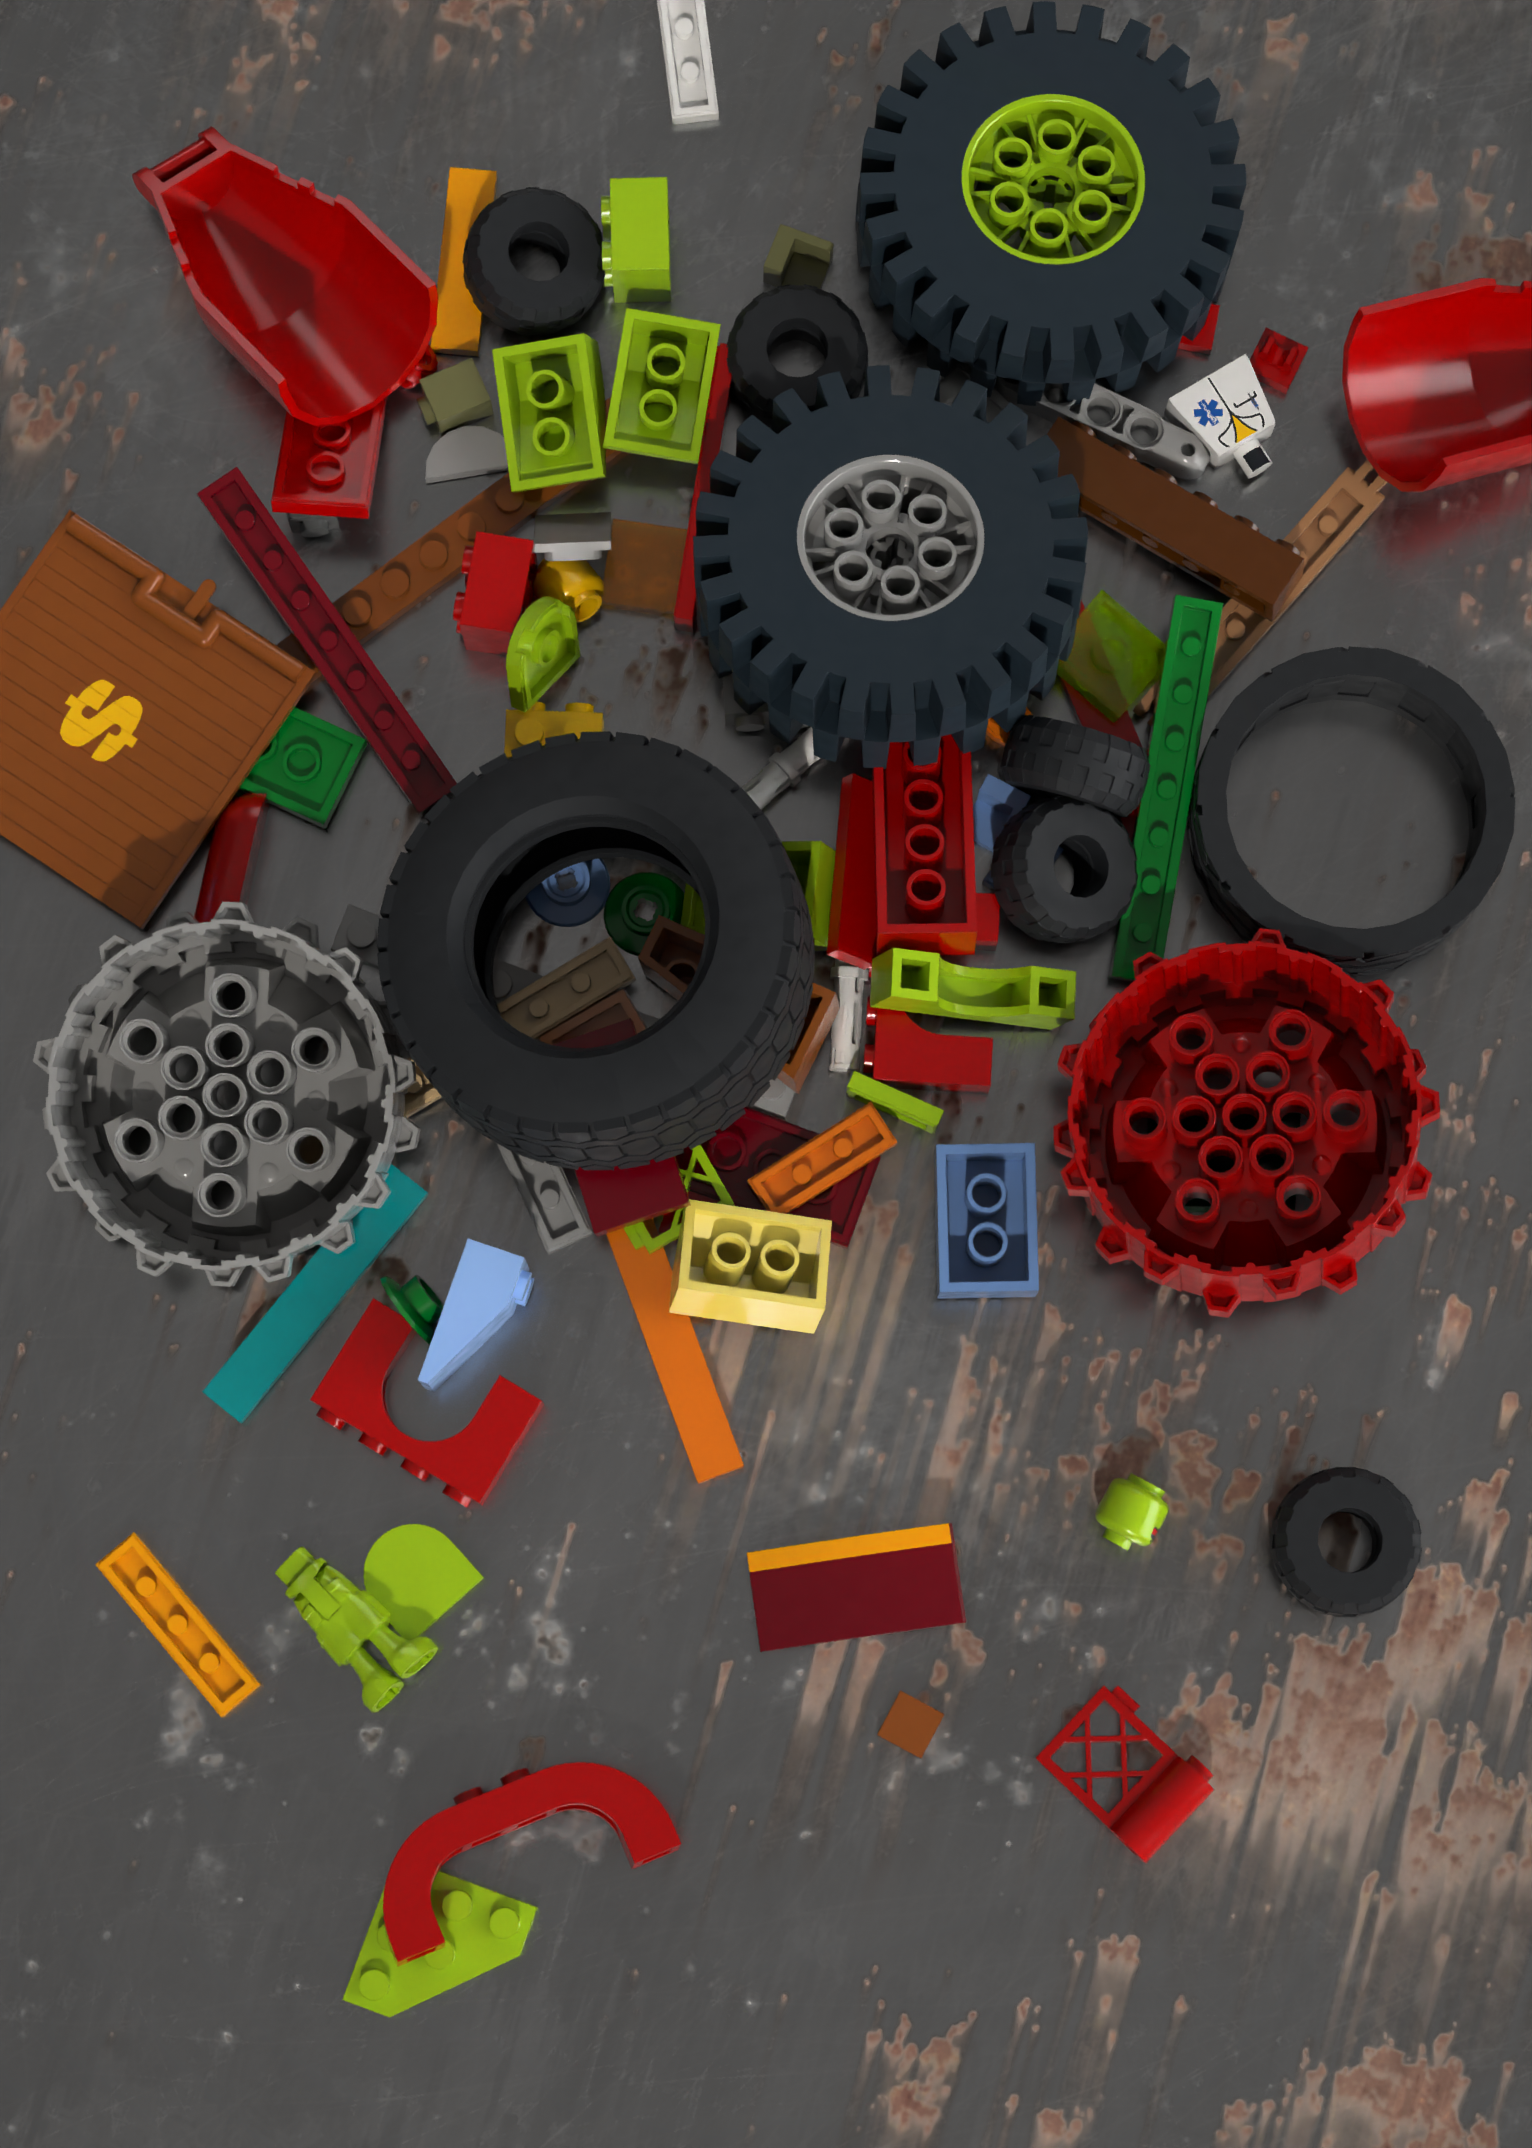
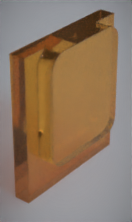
M613 519L612 550H608L603 579L604 593L601 597L602 604L614 605L618 609L652 614H674L688 529Z

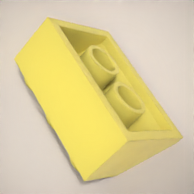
M689 1199L691 1205L684 1207L673 1264L669 1313L814 1334L826 1305L832 1221Z

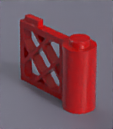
M1103 1686L1040 1752L1036 1760L1091 1811L1133 1854L1146 1864L1214 1791L1213 1787L1208 1783L1214 1775L1193 1755L1186 1761L1178 1756L1134 1714L1140 1708V1705L1121 1687L1117 1686L1110 1692ZM1104 1701L1120 1715L1121 1735L1091 1736L1090 1716ZM1085 1722V1736L1071 1737ZM1126 1722L1140 1735H1126ZM1121 1742L1122 1771L1092 1772L1091 1743ZM1126 1742H1148L1162 1757L1149 1770L1127 1771ZM1085 1743L1086 1772H1064L1051 1757L1064 1744ZM1142 1777L1128 1792V1778ZM1122 1778L1123 1798L1109 1813L1093 1799L1092 1779ZM1073 1779H1087V1793Z

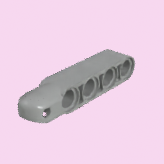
M1000 376L997 378L994 388L1009 403L1011 402L1052 423H1055L1058 417L1069 423L1079 421L1095 432L1096 438L1111 447L1113 444L1121 445L1132 452L1137 461H1143L1155 468H1160L1177 478L1184 480L1197 479L1205 472L1210 462V456L1206 448L1196 435L1164 421L1161 415L1154 410L1094 383L1090 399L1083 398L1081 404L1075 405L1076 400L1062 404L1051 403L1044 395L1050 388L1063 390L1062 383H1046L1041 401H1036V406L1017 404L1018 384L1008 383ZM1093 408H1102L1110 413L1112 420L1106 424L1094 423L1090 420L1087 412ZM1136 428H1146L1152 432L1155 440L1149 444H1140L1132 438L1130 432ZM1185 444H1190L1195 452L1191 456H1185L1181 452V447Z

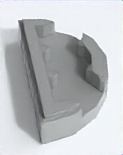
M463 426L447 432L433 445L428 455L425 472L426 484L507 471L508 464L504 437L500 433L484 426Z

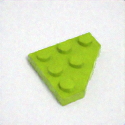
M439 1870L431 1888V1904L445 1940V1947L397 1967L384 1927L383 1889L342 2000L390 2018L521 1955L538 1907Z

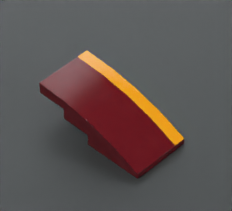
M952 1523L747 1552L760 1652L966 1623Z

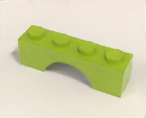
M894 947L872 959L870 1007L1048 1030L1057 1028L1075 1019L1076 971L1039 966L1009 969L966 967L944 961L939 953Z

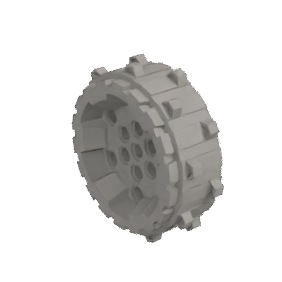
M222 902L211 922L199 923L190 912L184 911L168 916L164 929L152 933L153 936L137 944L114 935L99 946L102 970L88 984L77 985L68 999L70 1007L65 1014L66 1019L59 1036L38 1041L33 1062L49 1074L48 1097H46V1107L42 1111L44 1129L49 1130L50 1135H53L59 1155L46 1173L54 1191H77L89 1207L87 1210L97 1219L95 1229L109 1242L123 1238L135 1245L137 1269L155 1277L160 1276L177 1262L192 1266V1269L205 1270L211 1286L232 1287L235 1286L244 1268L252 1265V1268H255L270 1283L290 1277L293 1258L303 1255V1251L316 1245H321L336 1254H340L354 1244L356 1239L352 1219L364 1207L376 1209L382 1207L391 1193L385 1180L389 1175L387 1172L395 1153L416 1149L421 1132L417 1125L404 1116L407 1088L417 1082L415 1062L400 1056L394 1037L397 1036V1032L391 1021L386 1001H376L365 987L366 983L359 977L364 961L348 947L329 954L319 949L318 925L302 918L296 917L282 930L272 926L270 929L255 924L247 905L242 902ZM238 982L245 990V1000L241 1007L236 1010H229L223 1003V991L229 984ZM148 1027L155 1033L157 1044L151 1053L141 1055L136 1050L134 1039L141 1029ZM229 1032L237 1033L243 1044L241 1053L232 1060H227L223 1057L219 1046L223 1036ZM320 1036L328 1044V1056L323 1062L314 1065L306 1058L305 1046L310 1039ZM189 1054L196 1059L198 1072L193 1080L185 1083L176 1074V1064L182 1056ZM271 1059L280 1061L284 1068L282 1081L274 1087L267 1086L261 1078V1068L264 1063ZM231 1081L238 1087L240 1098L235 1107L226 1110L218 1103L217 1092L222 1084ZM183 1104L189 1105L194 1110L196 1116L193 1127L186 1132L178 1130L173 1122V1114L176 1108ZM269 1108L276 1110L281 1117L280 1130L271 1137L265 1136L258 1127L260 1114ZM141 1126L150 1133L151 1145L144 1154L138 1155L130 1148L129 1136L134 1129ZM223 1131H229L237 1141L236 1152L228 1159L219 1157L214 1149L215 1139ZM310 1135L317 1137L323 1145L321 1158L313 1164L305 1162L299 1153L301 1142ZM220 1181H226L234 1190V1200L226 1209L217 1207L211 1196L213 1187Z

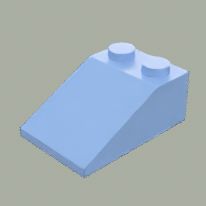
M469 1238L467 1239L418 1381L425 1389L435 1392L514 1315L517 1304L526 1305L533 1287L534 1278L531 1277L532 1273L529 1272V1267L524 1257Z

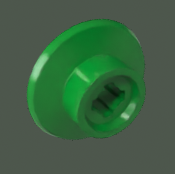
M640 872L627 876L613 887L606 900L603 917L607 933L619 948L627 953L639 956L659 915L681 924L684 892L673 880L658 873ZM646 903V905L657 908L652 920L647 921L635 916L640 904Z
M415 1275L403 1286L388 1276L381 1277L382 1286L395 1307L419 1336L430 1345L435 1332L433 1324L439 1320L444 1307L439 1297L419 1275Z

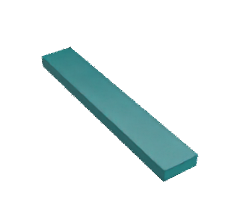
M393 1164L390 1165L387 1172L389 1175L385 1180L391 1193L380 1209L364 1207L352 1219L356 1242L340 1254H336L321 1246L202 1391L241 1424L429 1195L427 1191Z

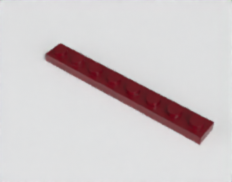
M235 467L198 492L197 497L418 815L437 803L444 794L446 796L451 793L450 789L457 782L238 467Z

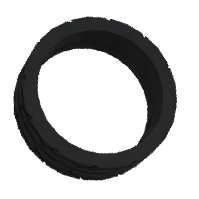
M1349 646V649L1335 647L1303 653L1271 668V673L1265 672L1234 698L1215 726L1216 728L1212 731L1201 755L1194 776L1187 816V837L1195 873L1217 913L1247 943L1252 940L1260 928L1280 930L1286 948L1306 954L1310 952L1325 958L1341 967L1342 971L1349 976L1350 973L1354 976H1363L1397 969L1426 955V952L1433 951L1461 927L1479 906L1500 874L1514 834L1515 787L1507 752L1491 721L1487 720L1484 711L1459 684L1430 665L1426 667L1420 660L1387 649ZM1323 701L1366 702L1394 711L1419 726L1444 751L1459 776L1467 801L1469 839L1465 861L1448 895L1425 912L1397 924L1368 929L1333 927L1294 912L1275 900L1253 878L1237 851L1228 823L1226 789L1233 757L1254 732L1276 716L1304 704Z

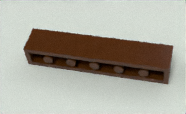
M1061 417L1057 418L1047 435L1060 451L1058 477L1073 474L1080 491L1079 510L1272 622L1303 576L1304 558L1300 556V552L1296 547L1285 540L1276 539V541H1273L1259 533V528L1252 521L1243 516L1235 515L1233 518L1219 510L1217 503L1206 494L1195 491L1193 494L1178 486L1176 479L1168 472L1160 468L1150 470L1138 463L1135 455L1125 447L1118 444H1113L1111 447L1096 438L1095 432L1087 425L1079 421L1069 423Z

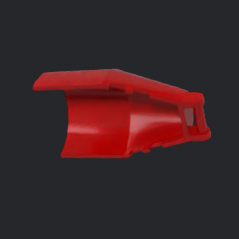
M212 126L200 132L197 141L151 169L143 167L132 174L133 181L139 192L160 215L195 307L209 332L292 417L313 426L343 423L373 409L405 381L424 356L437 325L438 293L436 283L351 200L339 194L333 198L316 190L314 182L303 177L297 181L280 173L276 164L229 143Z
M1478 278L1359 308L1353 318L1344 344L1342 384L1348 417L1360 448L1383 480L1402 492H1423L1532 463V281L1523 280L1520 286L1496 285V280L1493 278Z

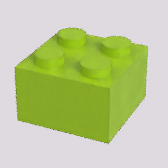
M667 177L610 178V195H601V222L603 225L602 269L605 270L604 287H613L615 303L671 302Z

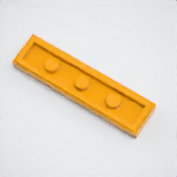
M450 167L437 282V325L431 339V348L434 353L479 357L483 312H480L474 304L473 298L466 288L462 261L465 242L470 228L480 212L489 203L491 204L495 201L498 179L497 171Z
M135 1532L95 1564L220 1717H225L261 1686V1683Z

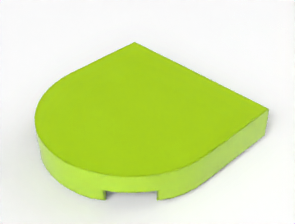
M545 596L533 602L522 614L509 642L506 656V671L511 707L523 712L529 710L580 657L577 622L574 611L570 606L556 598Z
M421 1524L401 1525L384 1533L368 1552L363 1571L366 1591L372 1594L391 1613L390 1624L402 1638L407 1640L420 1637L484 1579L447 1536L435 1528Z

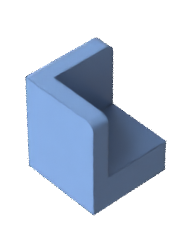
M988 774L979 789L977 800L973 805L974 842L993 852L996 838L999 837L1004 824L1011 816L1016 815L1022 808L1029 805L1031 796Z

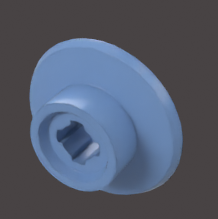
M601 858L569 866L537 885L526 895V900L533 912L549 924L559 927H575L585 924L595 918L605 906L611 885L608 869ZM569 873L573 874L577 886L565 889L564 891L559 890L557 878L569 875Z

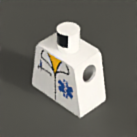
M1246 354L1168 399L1164 412L1165 416L1173 425L1197 436L1210 456L1209 465L1212 468H1219L1236 458L1246 476L1252 478L1271 466L1272 461L1260 443L1271 436L1275 427V419Z

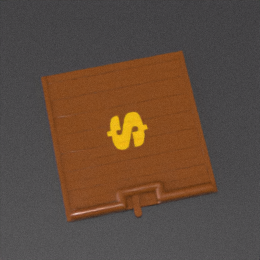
M69 510L0 610V835L143 930L317 673L248 626L210 603L209 600L217 588L213 580H204L197 591L194 592L98 527Z

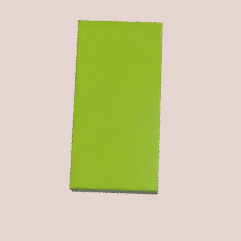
M856 1071L853 1072L847 1086V1097L865 1105L872 1102L876 1110L931 1134L936 1132L944 1113L943 1109Z

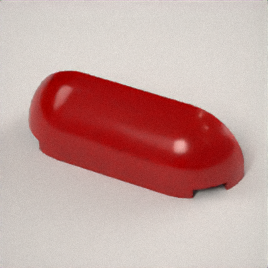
M248 792L236 797L229 802L216 821L194 917L199 923L211 922L222 902H242L246 905L248 904L270 805L266 799L267 794Z

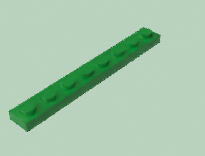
M1181 595L1173 597L1147 749V757L1151 766L1146 788L1137 809L1132 838V846L1135 848L1137 857V886L1133 893L1131 905L1126 914H1123L1118 921L1109 975L1111 978L1135 981L1133 961L1148 952H1152L1164 959L1223 603Z

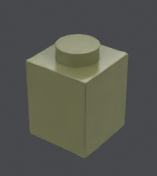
M472 358L419 380L423 396L416 399L426 424L430 425L435 422L441 436H444L449 431L468 426L494 415L491 398Z

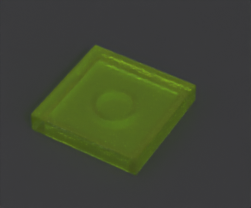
M1102 589L1082 611L1079 618H1077L1071 653L1067 662L1063 660L1058 661L1057 674L1115 723L1161 669L1165 643Z

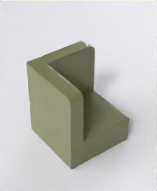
M780 224L763 266V282L775 287L789 284H806L821 289L833 260L834 244Z

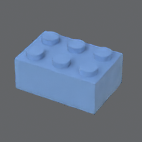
M1035 1143L936 1144L934 1150L937 1299L1035 1297L1039 1291Z

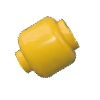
M543 559L538 566V572L533 580V591L538 599L550 596L570 606L574 611L576 622L580 623L591 618L600 608L604 593V582L587 560L552 562Z

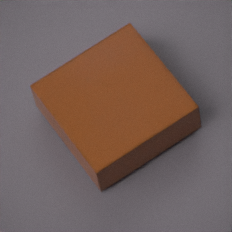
M900 1690L877 1735L921 1759L944 1714Z

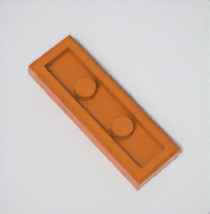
M869 1102L748 1179L747 1183L765 1211L789 1214L890 1150L898 1142L873 1103Z

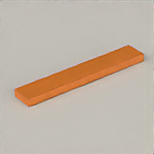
M653 1218L643 1222L652 1239L659 1236ZM624 1228L607 1233L608 1241L697 1483L700 1484L743 1468L742 1458L689 1315L669 1313L672 1269L664 1247L649 1255L645 1246L635 1250Z

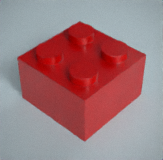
M476 531L474 546H465L461 573L465 574L466 590L465 592L458 591L456 594L453 620L457 621L456 633L462 634L466 650L507 656L509 642L516 624L533 602V580L538 572L537 555L534 553V540Z

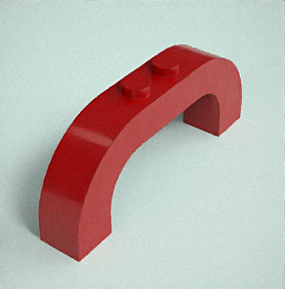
M586 1762L554 1765L530 1774L528 1767L522 1768L500 1778L501 1787L483 1793L480 1786L453 1798L454 1806L435 1814L411 1833L398 1850L389 1869L384 1888L383 1918L386 1937L397 1967L445 1947V1940L431 1904V1888L439 1870L457 1854L556 1813L579 1810L600 1817L613 1828L622 1844L631 1869H634L673 1853L681 1846L680 1839L667 1811L656 1796L632 1776L606 1765Z

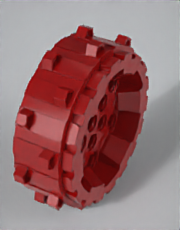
M1260 928L1248 943H1213L1189 949L1188 953L1170 960L1148 952L1134 960L1135 981L1121 993L1117 992L1089 1024L1090 1033L1086 1041L1083 1040L1079 1044L1063 1046L1057 1063L1058 1071L1072 1083L1071 1096H1068V1119L1053 1126L1054 1148L1056 1152L1072 1158L1060 1171L1068 1195L1084 1197L1092 1216L1095 1215L1102 1226L1095 1244L1097 1252L1109 1264L1132 1260L1144 1269V1277L1180 1292L1184 1290L1203 1296L1210 1316L1229 1318L1238 1304H1241V1301L1276 1302L1298 1297L1302 1292L1320 1285L1322 1287L1326 1286L1341 1295L1356 1286V1263L1369 1251L1372 1253L1386 1236L1394 1238L1406 1223V1215L1401 1207L1402 1204H1405L1406 1201L1426 1199L1432 1182V1173L1417 1161L1421 1128L1440 1118L1439 1092L1420 1085V1079L1426 1074L1425 1062L1419 1049H1410L1401 1028L1396 1027L1388 1014L1394 1001V992L1381 979L1364 984L1361 981L1358 983L1343 972L1341 967L1325 958L1310 952L1306 954L1286 948L1280 930ZM1294 1030L1302 1034L1304 1039L1297 1045L1289 1046L1280 1042L1278 1037L1285 1031ZM1189 1034L1200 1036L1204 1040V1043L1194 1050H1187L1178 1044L1184 1036ZM1263 1072H1272L1278 1075L1281 1081L1274 1087L1265 1088L1255 1082V1078ZM1214 1074H1223L1231 1080L1230 1084L1221 1090L1209 1088L1205 1081ZM1350 1110L1358 1116V1120L1352 1125L1341 1126L1335 1123L1331 1117L1337 1111ZM1300 1112L1307 1117L1308 1121L1302 1127L1291 1128L1286 1126L1281 1119L1287 1113ZM1240 1114H1250L1258 1121L1253 1128L1248 1130H1240L1234 1127L1231 1122ZM1190 1116H1200L1208 1122L1206 1127L1198 1132L1187 1131L1181 1125ZM1141 1118H1151L1158 1124L1156 1129L1148 1134H1139L1131 1128L1134 1122ZM1276 1154L1281 1156L1285 1163L1281 1168L1270 1171L1263 1169L1258 1164V1161L1264 1155ZM1217 1156H1226L1232 1159L1235 1164L1230 1170L1219 1173L1210 1169L1208 1163ZM1302 1194L1307 1196L1312 1201V1204L1307 1210L1293 1211L1285 1205V1201L1292 1195ZM1194 1198L1205 1199L1211 1204V1208L1202 1215H1192L1184 1209L1187 1202Z

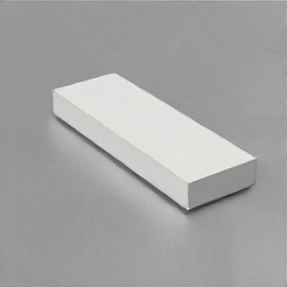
M656 0L672 125L719 120L704 0Z

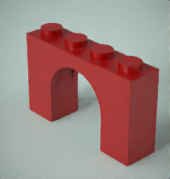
M976 893L977 938L975 950L996 951L999 935L1000 905L995 894ZM872 967L869 968V978H871ZM867 996L866 1025L875 1026L874 1044H865L863 1073L872 1074V1079L896 1089L989 1093L991 1087L993 1038L932 1033L915 1024L905 1011L870 1007V996Z
M373 1298L310 1399L320 1407L316 1416L340 1431L345 1423L362 1432L358 1442L381 1456L385 1454L387 1449L404 1458L400 1467L425 1482L430 1474L447 1484L442 1493L467 1508L472 1500L483 1506L544 1406L543 1401L499 1375L477 1413L461 1432L439 1441H422L404 1434L395 1426L389 1415L386 1404V1388L394 1368L417 1332L401 1314Z

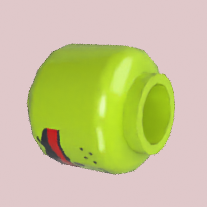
M1130 1473L1127 1479H1114L1095 1512L1098 1523L1106 1527L1102 1537L1127 1551L1132 1543L1140 1546L1150 1545L1169 1512L1168 1504L1162 1499L1165 1491Z

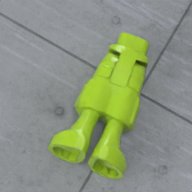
M304 1546L299 1547L275 1572L288 1587L285 1595L289 1599L295 1597L293 1602L297 1610L317 1634L316 1639L320 1646L339 1667L348 1664L353 1667L363 1686V1704L372 1713L378 1712L390 1703L401 1691L404 1684L392 1671L381 1666L366 1651L368 1640L377 1647L391 1668L402 1679L408 1678L420 1671L438 1651L437 1645L426 1636L407 1640L388 1628L391 1613L372 1594L365 1590H360L341 1572L327 1565V1561L324 1558L320 1557L316 1560Z

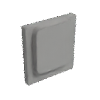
M612 513L535 515L534 553H544V559L552 562L597 560L602 558V550H612Z

